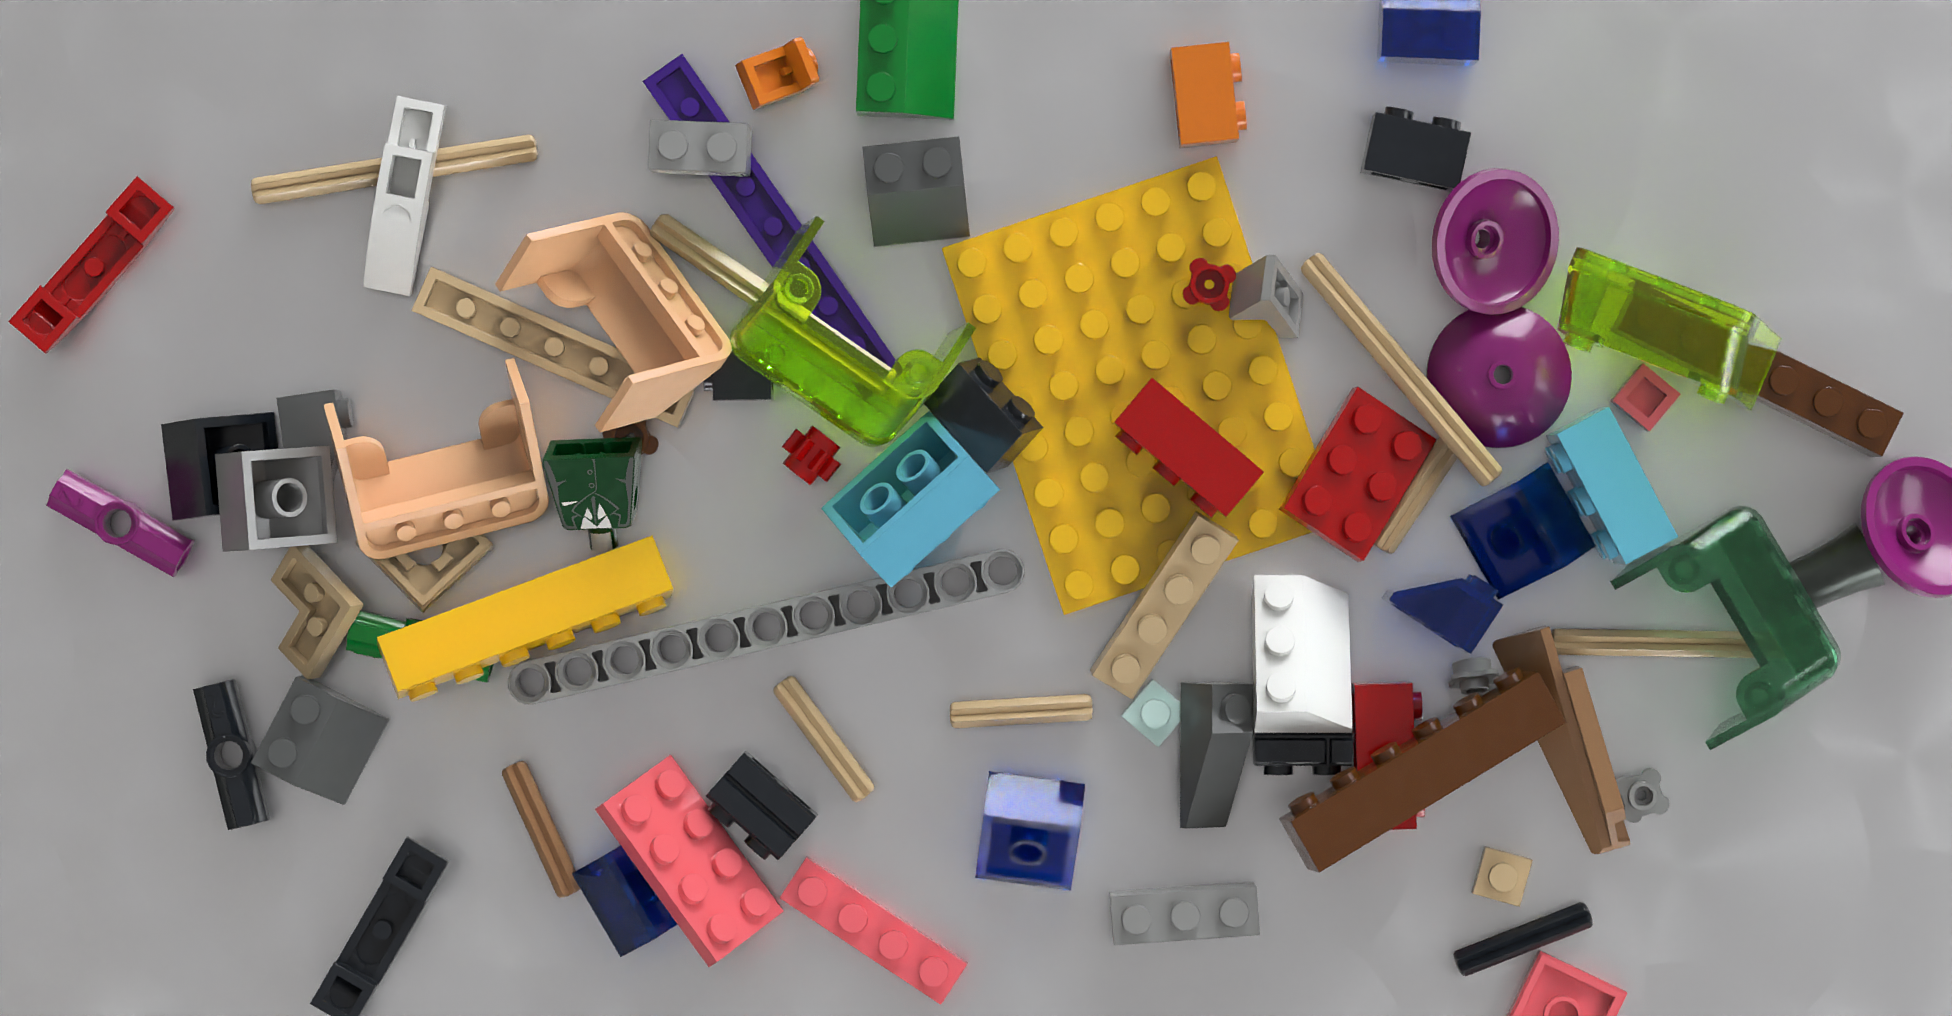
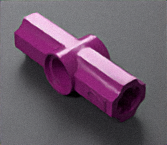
M66 469L57 480L46 504L49 508L94 532L104 542L119 546L172 577H175L185 564L195 542L190 537L143 512L136 504L120 499L69 469ZM120 509L128 513L131 518V528L122 537L113 533L110 527L111 516Z

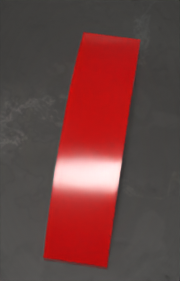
M137 176L106 210L107 216L44 287L40 285L8 322L47 354L115 285L151 242L175 208Z

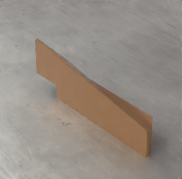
M1549 626L1537 627L1495 640L1492 646L1504 672L1519 667L1521 672L1523 670L1539 672L1567 722L1537 741L1590 851L1593 854H1601L1631 845L1624 823L1626 815L1583 668L1575 666L1562 670Z

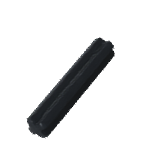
M1579 902L1459 949L1453 954L1454 960L1461 975L1468 976L1591 928L1593 919L1587 905Z

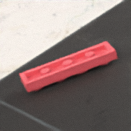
M809 857L805 858L780 896V899L940 1005L968 964V962Z

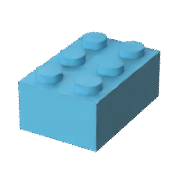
M1610 407L1597 408L1546 435L1551 445L1544 448L1545 453L1556 473L1562 472L1568 476L1573 488L1567 491V494L1579 516H1589L1596 529L1595 532L1590 534V537L1603 560L1608 558L1609 560L1612 559L1614 564L1626 565L1678 538Z
M928 411L821 509L860 556L892 588L904 576L911 573L915 566L939 544L945 542L970 516L983 508L988 500L1000 489L933 414Z

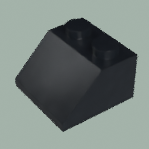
M274 412L197 418L161 424L172 521L220 516L215 454L278 449Z

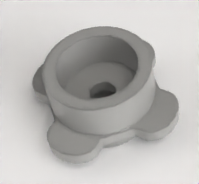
M1489 658L1463 659L1452 664L1453 675H1451V681L1448 683L1449 688L1460 689L1461 694L1483 693L1490 690L1489 685L1494 684L1493 681L1499 676V672L1496 669H1492Z
M1647 768L1643 770L1641 775L1630 778L1622 776L1617 779L1616 782L1627 821L1637 823L1641 820L1642 816L1651 813L1662 815L1668 810L1669 799L1662 794L1659 785L1661 775L1657 770ZM1644 791L1646 798L1639 800L1637 797L1638 792Z

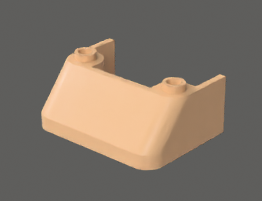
M614 213L526 234L495 283L500 292L537 283L546 297L555 305L566 308L586 305L635 374L629 375L624 379L619 390L596 422L595 427L600 433L657 417L719 370L732 350L731 342L659 241L650 235L648 226L641 219L629 213Z
M514 358L505 360L512 399L494 403L482 412L478 422L481 439L388 462L383 446L376 439L361 436L344 440L333 402L323 405L360 550L366 556L374 559H385L529 523L545 513L548 508L549 497L530 402Z

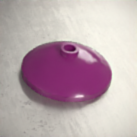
M1502 168L1486 169L1460 182L1441 206L1432 235L1434 268L1447 294L1462 307L1489 315L1514 311L1534 298L1547 282L1557 257L1559 226L1553 204L1547 193L1535 180L1514 170ZM1479 232V241L1476 244L1475 239L1477 233Z
M1524 307L1497 315L1467 310L1447 324L1436 338L1428 357L1426 378L1484 447L1507 448L1522 445L1539 437L1554 424L1562 413L1569 397L1572 369L1569 354L1562 338L1555 328L1537 313ZM1500 365L1506 366L1511 372V378L1506 384H1500L1494 379V370Z
M1906 457L1893 461L1873 476L1863 495L1861 525L1866 544L1880 568L1889 578L1904 589L1929 598L1952 596V468L1939 461L1925 457Z

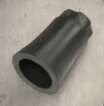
M1856 523L1829 542L1787 563L1789 568H1784L1771 574L1781 599L1791 616H1795L1807 608L1813 611L1827 603L1853 593L1885 585L1879 566L1873 558L1865 538Z

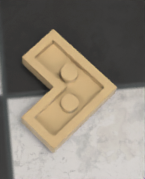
M308 545L293 546L288 549L271 578L273 584L299 610L297 617L278 649L308 680L321 677L364 604Z

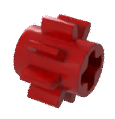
M813 425L805 435L798 429H795L782 446L790 453L783 464L809 485H812L818 476L828 482L841 465L840 462L833 458L841 447Z

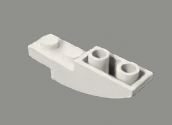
M396 96L388 142L384 145L366 253L363 287L406 296L412 295L430 204L428 198L447 107L445 105Z

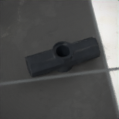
M236 679L193 689L207 745L206 761L214 773L227 829L232 830L270 820L258 768L251 763L257 748L249 735ZM227 741L237 743L243 752V759L236 768L229 767L222 761L221 749Z

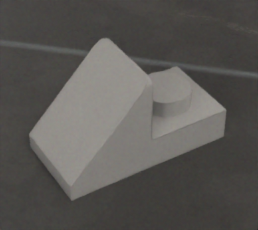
M1266 255L1236 273V279L1232 284L1229 318L1232 320H1265L1279 338H1298L1303 292L1276 255Z

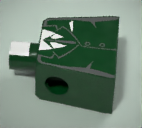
M642 437L551 440L543 458V467L561 524L566 530H588L589 545L593 551L604 552L615 549L619 545L617 529L632 526L639 500Z

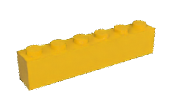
M652 535L377 637V646L397 698L401 699L409 696L410 701L414 702L437 693L436 685L454 678L456 684L475 680L484 675L482 668L501 661L503 667H509L525 661L530 657L529 650L545 644L548 650L566 646L576 640L575 633L592 627L594 633L609 630L621 624L620 616L636 610L639 616L657 612L667 606L665 600L671 598L673 586Z

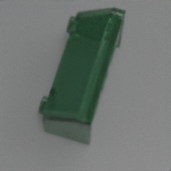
M1736 506L1730 508L1630 563L1610 581L1616 590L1657 567L1665 582L1672 589L1679 592H1694L1711 583L1760 667L1745 675L1738 684L1736 699L1742 712L1719 724L1705 741L1710 750L1776 716L1830 679L1840 665L1841 651L1836 640L1763 517L1750 507Z

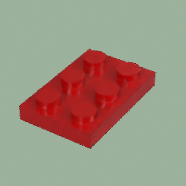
M1360 387L1352 388L1279 510L1355 561L1362 562L1365 560L1437 439Z

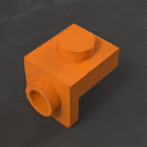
M802 37L792 39L779 48L744 59L735 65L753 110L800 94L819 82L817 59L812 50L806 46Z

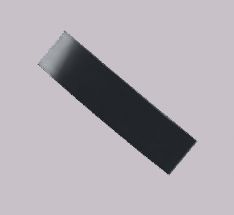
M406 837L382 878L383 881L340 956L331 966L313 997L311 1005L330 1016H360L431 897L449 863L448 859L414 839Z

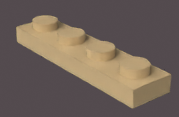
M1196 511L1090 669L1092 676L1133 699L1239 541L1237 536Z

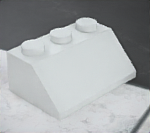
M1254 575L1251 596L1254 733H1352L1349 594L1304 575Z

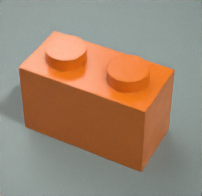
M1229 42L1171 48L1169 54L1179 148L1237 142L1239 140L1238 131L1247 130L1244 101L1235 102L1233 82H1242L1239 53H1230Z

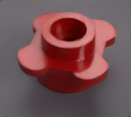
M1204 258L1194 259L1189 265L1191 272L1189 285L1182 292L1184 300L1190 305H1195L1198 302L1210 305L1214 311L1218 312L1225 310L1230 303L1227 296L1230 283L1236 279L1235 269L1228 264H1224L1221 267L1208 264ZM1207 280H1212L1214 282V287L1212 289H1207L1205 287V282Z

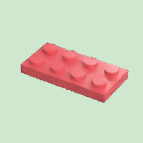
M669 755L595 810L707 966L710 967L780 915L783 909L718 819L707 809L708 805L674 758Z

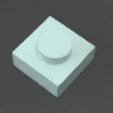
M1151 679L1121 716L1159 747L1181 721V703L1155 680Z

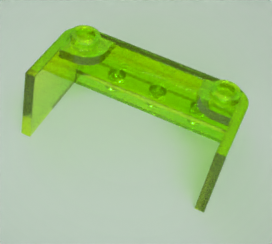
M815 216L797 230L734 325L730 334L732 351L741 361L859 443L868 447H879L892 441L936 391L976 327L968 322L949 332L934 356L924 350L915 349L899 356L889 371L810 316L820 300L821 284L816 274L800 263L799 259L825 222L818 216Z
M1576 247L1570 261L1557 328L1565 335L1563 343L1587 353L1591 352L1593 346L1600 348L1605 346L1688 378L1693 383L1699 385L1696 394L1722 405L1725 404L1728 397L1737 402L1741 407L1752 411L1782 340L1757 315L1731 303L1581 247Z

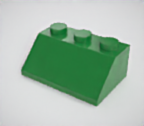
M860 0L856 113L858 116L954 120L959 0Z

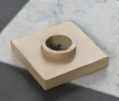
M484 534L442 544L441 556L428 565L417 564V562L410 558L408 553L385 559L368 558L424 613L493 549V543Z

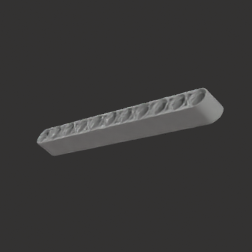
M998 549L913 569L911 573L900 580L912 579L922 588V599L913 607H905L896 600L895 588L900 581L891 588L879 577L524 661L511 670L508 677V689L511 696L518 702L537 704L1000 595L1015 590L1022 583L1024 565L1021 558L1015 552L1007 549ZM998 557L1010 558L1017 567L1015 579L1007 585H999L989 576L990 563ZM951 568L964 570L970 579L968 590L960 596L948 594L942 586L943 574ZM857 590L869 592L875 600V609L866 618L855 617L848 608L849 597ZM816 601L825 606L828 612V619L822 628L811 629L803 623L801 611L808 602ZM761 613L774 614L780 622L781 629L779 635L773 640L761 639L754 630L755 619ZM714 624L726 625L732 631L733 642L726 651L714 650L707 641V633ZM668 635L680 637L686 645V653L679 662L667 661L660 652L661 642ZM621 646L633 648L638 655L639 663L632 673L620 672L613 663L614 653ZM574 657L583 658L590 664L591 676L585 684L573 683L567 676L566 667L568 662ZM527 668L538 670L544 678V687L538 695L526 694L521 689L519 679L521 673Z

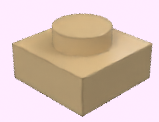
M1484 846L1471 892L1520 907L1533 860Z

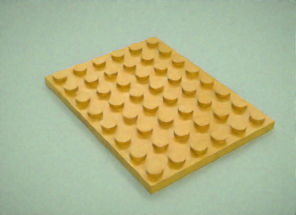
M1217 156L942 248L978 358L991 363L999 370L1003 377L1002 382L1015 396L1023 398L1030 404L1035 412L1034 417L1044 427L1015 458L1013 464L1064 615L1144 589L1196 511L1237 536L1239 541L1225 561L1312 533V531L1279 510L1315 449L1275 331L1265 320L1230 319V303L1225 310L1218 312L1214 311L1207 304L1198 302L1195 305H1190L1184 300L1182 295L1183 289L1189 285L1191 278L1189 265L1196 258H1204L1208 264L1219 267L1224 264L1231 265L1236 273L1252 264ZM1207 280L1205 282V287L1207 289H1212L1214 287V282L1212 280ZM1233 282L1230 283L1227 294L1230 301ZM1151 378L1155 379L1264 471L1227 517H1224L1218 511L1212 518L1190 500L1195 493L1181 480L1173 486L1152 468L1157 462L1152 455L1144 449L1136 455L1115 437L1120 429L1113 422Z

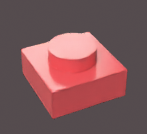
M1642 363L1610 401L1644 430L1650 432L1681 394Z

